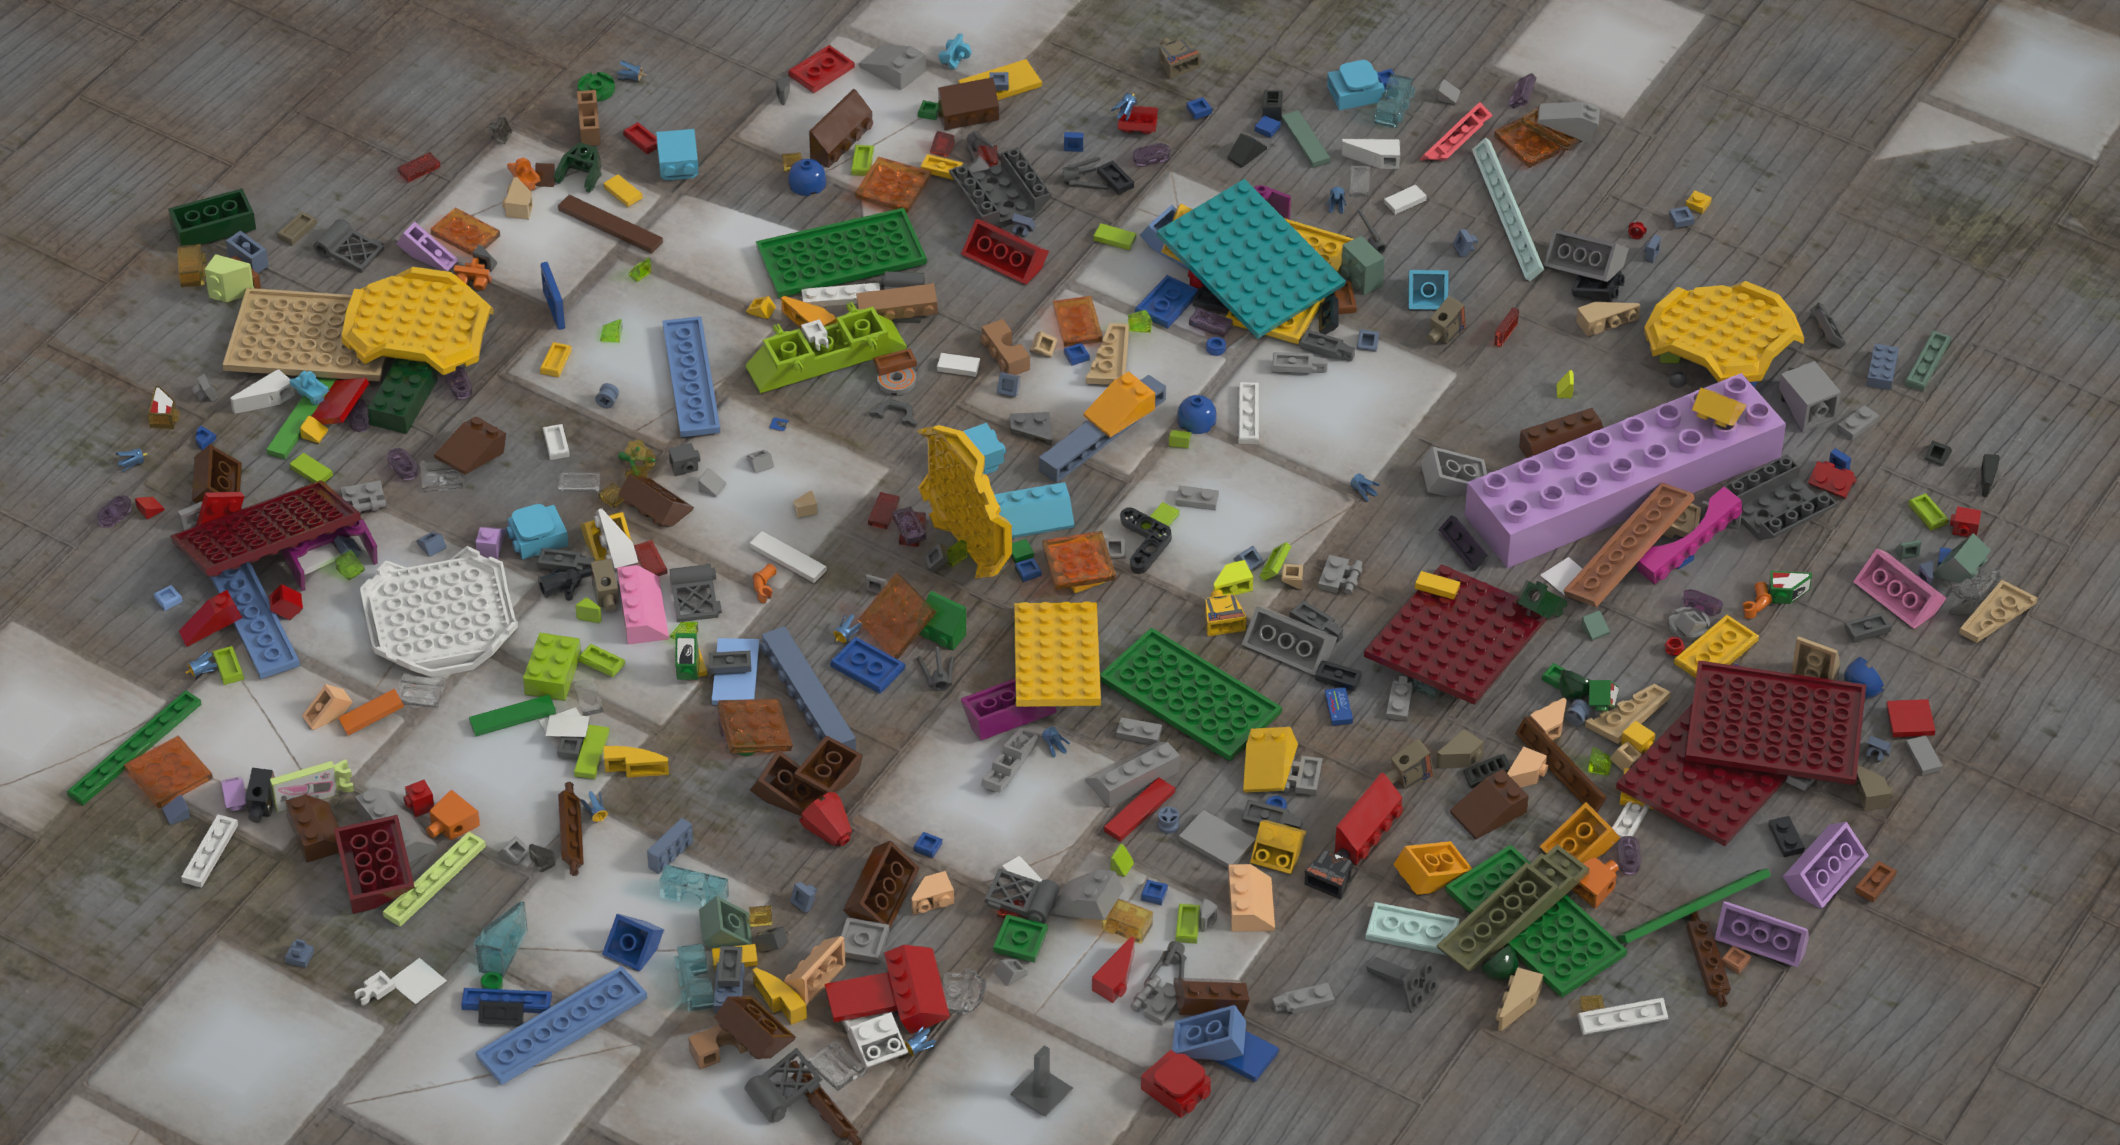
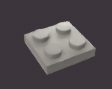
M847 917L841 934L845 942V958L879 964L888 937L889 925Z

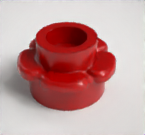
M1632 222L1628 225L1629 236L1633 239H1641L1647 232V228L1641 222Z
M1671 637L1664 644L1665 652L1672 656H1678L1685 650L1683 641L1678 637Z

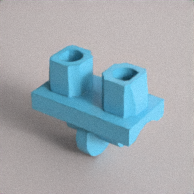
M957 34L955 39H949L946 42L947 51H941L938 55L941 64H948L950 69H956L962 58L968 59L972 54L970 45L963 42V34Z
M304 370L297 378L289 380L290 385L297 389V393L308 397L314 405L324 401L323 395L329 392L328 387L317 380L316 375L311 371L306 372Z

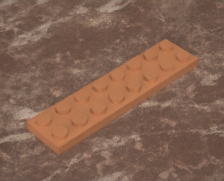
M1661 483L1563 590L1565 596L1597 607L1694 501L1693 493Z

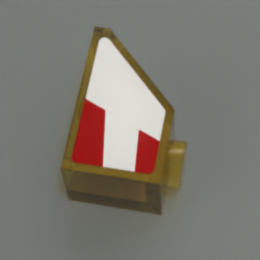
M155 386L148 411L150 428L174 429L176 421H179L180 411L176 409L175 400L160 386Z

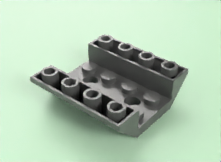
M1019 147L1001 152V164L986 170L972 173L967 164L949 169L950 175L981 219L999 228L1013 224L1012 218L1014 213L1029 218L1034 217L1052 197V193Z
M1789 455L1774 460L1723 486L1742 500L1741 523L1758 540L1775 538L1838 505L1826 491L1815 495L1798 478L1800 466Z

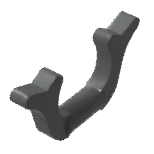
M888 399L878 408L869 411L870 416H878L880 419H883L885 410L889 408L903 410L907 414L902 418V424L916 427V421L912 417L913 408L909 403Z

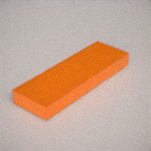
M394 688L338 718L349 736L403 708L404 705Z

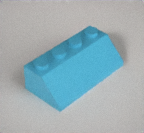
M1065 482L994 494L1001 509L999 515L1006 518L1012 525V538L1074 528L1071 501Z

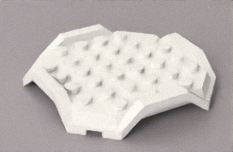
M466 546L449 560L408 568L385 561L377 569V574L373 579L369 578L360 587L373 652L409 670L430 677L474 670L490 658L518 628V621L514 615L507 587L503 562L491 556L485 558L480 555V551Z

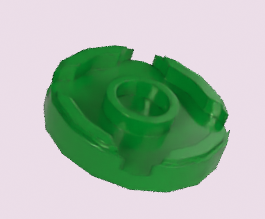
M597 72V74L587 73L578 81V91L596 90L597 102L603 101L614 94V79L609 74Z

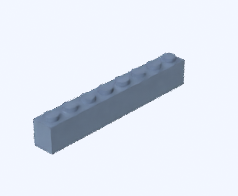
M1149 374L1140 379V381L1155 392V408L1166 400V386ZM1089 420L1085 421L1079 428L1070 432L1067 437L1057 442L1054 447L1039 457V472L1058 483L1136 422L1114 436L1108 437Z
M783 626L762 634L760 647L763 654L769 657L770 665L773 669L777 670L781 683L786 684L790 697H794L798 710L803 711L806 723L813 727L816 739L822 741L827 735L856 751V738L786 627Z

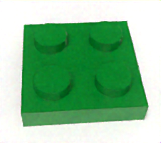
M1006 915L994 943L993 952L1035 963L1048 932V925Z

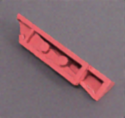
M1479 102L1433 145L1420 160L1446 161L1493 115Z

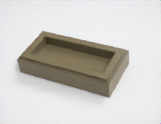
M300 212L277 233V238L293 246L317 224V219L304 212Z

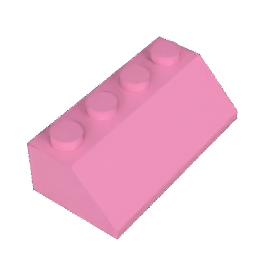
M1877 548L1853 581L1914 629L1933 617L1946 600L1945 596L1889 553Z
M638 565L618 567V585L627 643L636 644L668 640L669 635L659 576Z

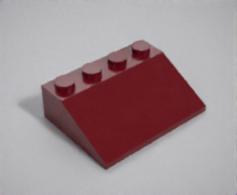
M398 814L334 828L353 914L375 909L415 888Z

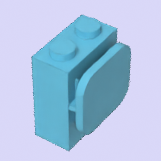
M1367 60L1344 63L1340 66V70L1328 72L1327 88L1339 111L1382 102V94L1385 92L1384 85L1379 82L1377 71L1374 70L1371 63Z
M695 130L656 132L660 177L664 180L691 179L696 177L699 171Z
M987 423L963 431L985 457L983 474L995 472L999 464L1004 463V454L1006 453L1005 446L1002 442L998 441L995 431L991 430Z
M542 504L531 505L515 510L512 517L508 518L506 533L509 539H513L515 553L519 552L522 560L540 555L542 548L560 549L569 546L567 530L554 505L548 507Z

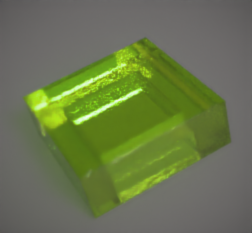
M962 539L947 549L948 565L954 567L967 557V543Z

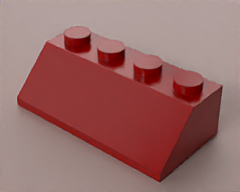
M975 219L961 255L1027 285L1042 269L1049 250L986 221Z
M1381 772L1336 826L1335 854L1340 848L1346 849L1350 853L1348 859L1354 865H1357L1361 859L1367 857L1370 848L1378 844L1384 831L1387 832L1394 819L1399 818L1403 812L1402 796L1386 774Z
M901 945L884 952L900 1020L910 1034L918 1032L922 1026L925 1029L951 1018L932 948Z

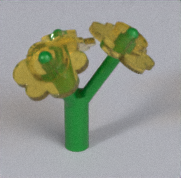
M640 439L635 440V442L629 441L625 452H620L618 455L620 460L628 461L631 465V469L625 472L626 478L629 474L647 477L646 471L651 470L655 464V455L652 448L647 449ZM643 461L644 465L636 466L634 462Z

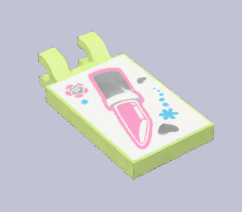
M342 760L334 765L330 761L271 778L270 782L276 812L286 810L285 800L305 794L322 800L338 795V790L343 792L354 791L353 783H349L352 773L350 768L347 769V760Z

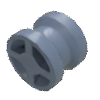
M602 384L595 398L597 404L603 408H612L615 399L619 395V390L613 384Z
M1576 699L1572 702L1571 707L1566 710L1565 718L1572 725L1581 726L1585 718L1590 715L1591 708L1585 701Z
M1169 806L1160 809L1158 813V829L1166 834L1176 832L1179 828L1178 810Z

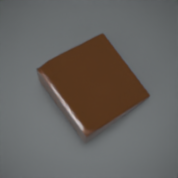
M535 163V172L540 177V182L535 183V185L539 187H554L556 180L554 179L555 164Z

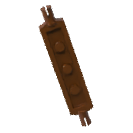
M566 782L564 785L565 790L558 794L562 860L569 864L570 875L577 876L579 874L578 868L584 864L580 798L574 793V784Z
M1698 911L1689 914L1691 921H1688L1686 928L1707 993L1717 998L1719 1007H1725L1728 1004L1725 996L1729 994L1731 987L1709 921H1701Z
M792 1061L789 1068H799L798 1062ZM794 1073L791 1077L795 1083L798 1073ZM803 1073L801 1083H808L814 1077L810 1073ZM821 1086L811 1094L809 1091L805 1094L809 1099L810 1105L821 1113L820 1117L829 1123L833 1128L832 1132L837 1137L846 1138L852 1145L862 1144V1141L857 1136L858 1131Z

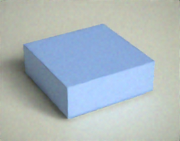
M172 585L154 593V599L165 611L183 602L182 596Z

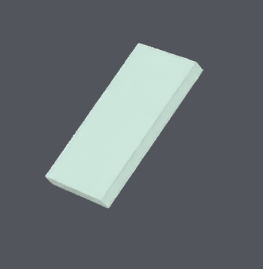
M1375 902L1365 940L1446 955L1437 948V944L1459 925L1460 918Z

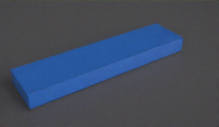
M464 988L461 1008L462 1010L479 1011L480 1000L524 1002V1013H542L551 1007L552 992Z

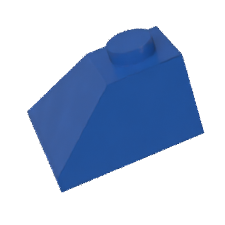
M616 914L602 955L641 971L658 949L664 929L644 920Z

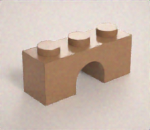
M596 90L577 91L581 143L591 146L601 145Z
M1003 319L982 326L981 343L984 347L988 348L991 357L997 360L1001 371L1017 375L1030 370V355L1022 344L1011 346L1012 331Z
M719 1024L688 1037L689 1051L700 1070L720 1062V1047L723 1045H734L741 1054L750 1050L734 1040L735 1037L730 1032L723 1030Z

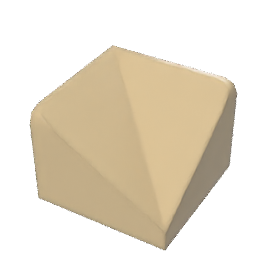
M1040 331L1035 334L1030 351L1052 357L1058 339Z
M809 491L793 501L798 518L817 514V502L813 491Z
M1283 564L1282 581L1302 590L1303 565Z
M1627 741L1615 751L1610 760L1624 772V769L1631 768L1642 754Z

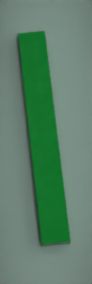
M185 690L67 790V796L82 806L85 805L201 706V700Z
M1767 868L1756 870L1617 935L1616 939L1620 944L1629 943L1770 877V871Z

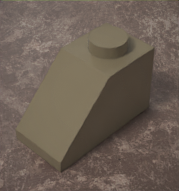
M1463 729L1437 752L1436 767H1470L1482 759L1484 755V741Z
M1858 765L1854 787L1864 811L1889 807L1893 791L1892 787L1888 786L1885 777Z

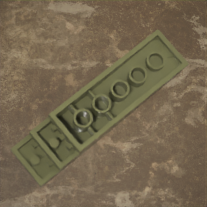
M1557 844L1546 855L1541 853L1531 864L1526 862L1438 943L1437 948L1467 972H1470L1549 910L1589 874V868Z

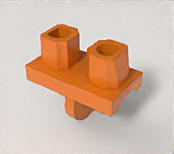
M523 157L517 159L515 163L507 164V168L513 177H518L530 191L536 188L535 183L540 182V177L531 167V162Z
M473 258L471 263L465 262V266L455 265L454 267L455 275L465 284H468V280L474 281L473 286L477 290L484 291L487 283L492 281L489 269H485V265L479 264L478 258Z

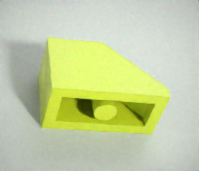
M1242 560L1226 564L1213 584V591L1221 590L1223 595H1239L1253 591V575L1246 561Z

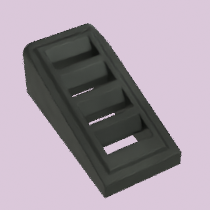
M1282 90L1264 91L1263 116L1281 121Z
M1985 454L1983 456L1981 465L1983 497H1987L1999 465V455Z
M1501 754L1464 769L1463 773L1470 788H1473L1486 777L1502 769L1508 773L1511 766L1505 754Z

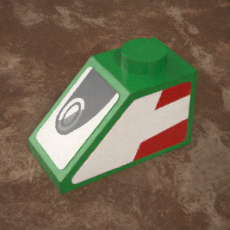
M1770 571L1769 594L1772 597L1771 603L1790 604L1810 590L1812 573Z
M676 633L675 667L677 680H698L700 658L697 633Z
M1589 680V706L1597 712H1607L1608 708H1614L1619 686L1611 680Z

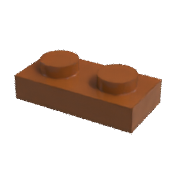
M1877 861L1855 887V893L1874 902L1895 878L1897 870Z

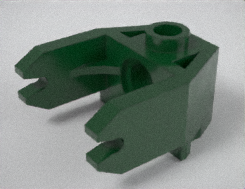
M579 142L566 152L555 170V183L560 184L564 180L569 168L589 173L585 180L584 188H586L585 192L590 193L594 189L599 177L602 176L601 158L597 147Z
M1526 580L1516 600V603L1547 619H1550L1552 614L1560 617L1563 615V608L1567 607V600L1548 591V586L1539 581L1534 584ZM1539 592V599L1533 601L1534 593Z

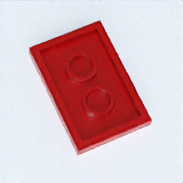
M828 45L788 70V76L814 94L855 68V62L831 45Z
M367 378L336 380L325 395L324 401L318 405L311 417L323 425L343 423L369 385Z
M889 972L825 984V991L834 1022L898 1011Z

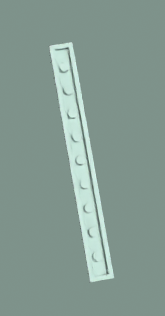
M1484 138L1472 149V152L1525 279L1531 281L1544 270V267L1491 141Z

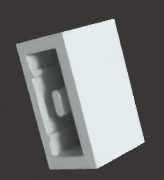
M891 1012L851 1026L847 1036L854 1053L866 1068L908 1053Z

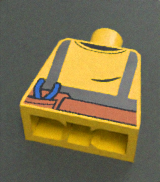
M1214 590L1211 593V597L1205 600L1207 637L1246 631V614L1235 595H1223L1221 590Z

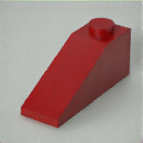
M228 590L210 598L179 630V633L188 647L238 621L242 616Z
M1131 936L1092 976V991L1112 1003L1118 997H1122L1127 990L1135 952L1134 937Z

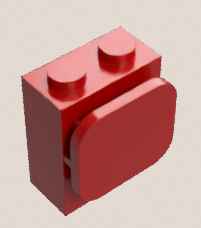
M1170 1050L1141 1075V1090L1182 1118L1186 1113L1192 1112L1196 1104L1202 1099L1205 1100L1210 1095L1211 1078L1205 1074V1069L1189 1056L1177 1054Z

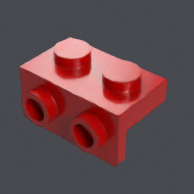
M1133 106L1128 121H1126L1127 115L1125 113L1118 120V129L1128 133L1133 132V130L1141 131L1144 134L1155 132L1158 108Z
M1817 461L1808 484L1846 499L1852 485L1857 480L1855 475H1853L1854 473L1848 469L1843 468L1840 470L1828 461H1824V463Z

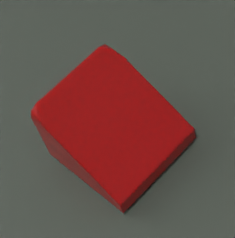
M154 497L135 498L136 508L147 520L165 510Z

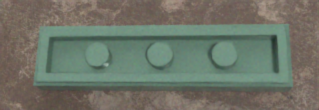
M1300 111L1282 115V122L1311 166L1317 167L1330 163L1329 155Z
M1936 331L1932 332L1909 373L1905 386L1924 392L1951 342V336Z

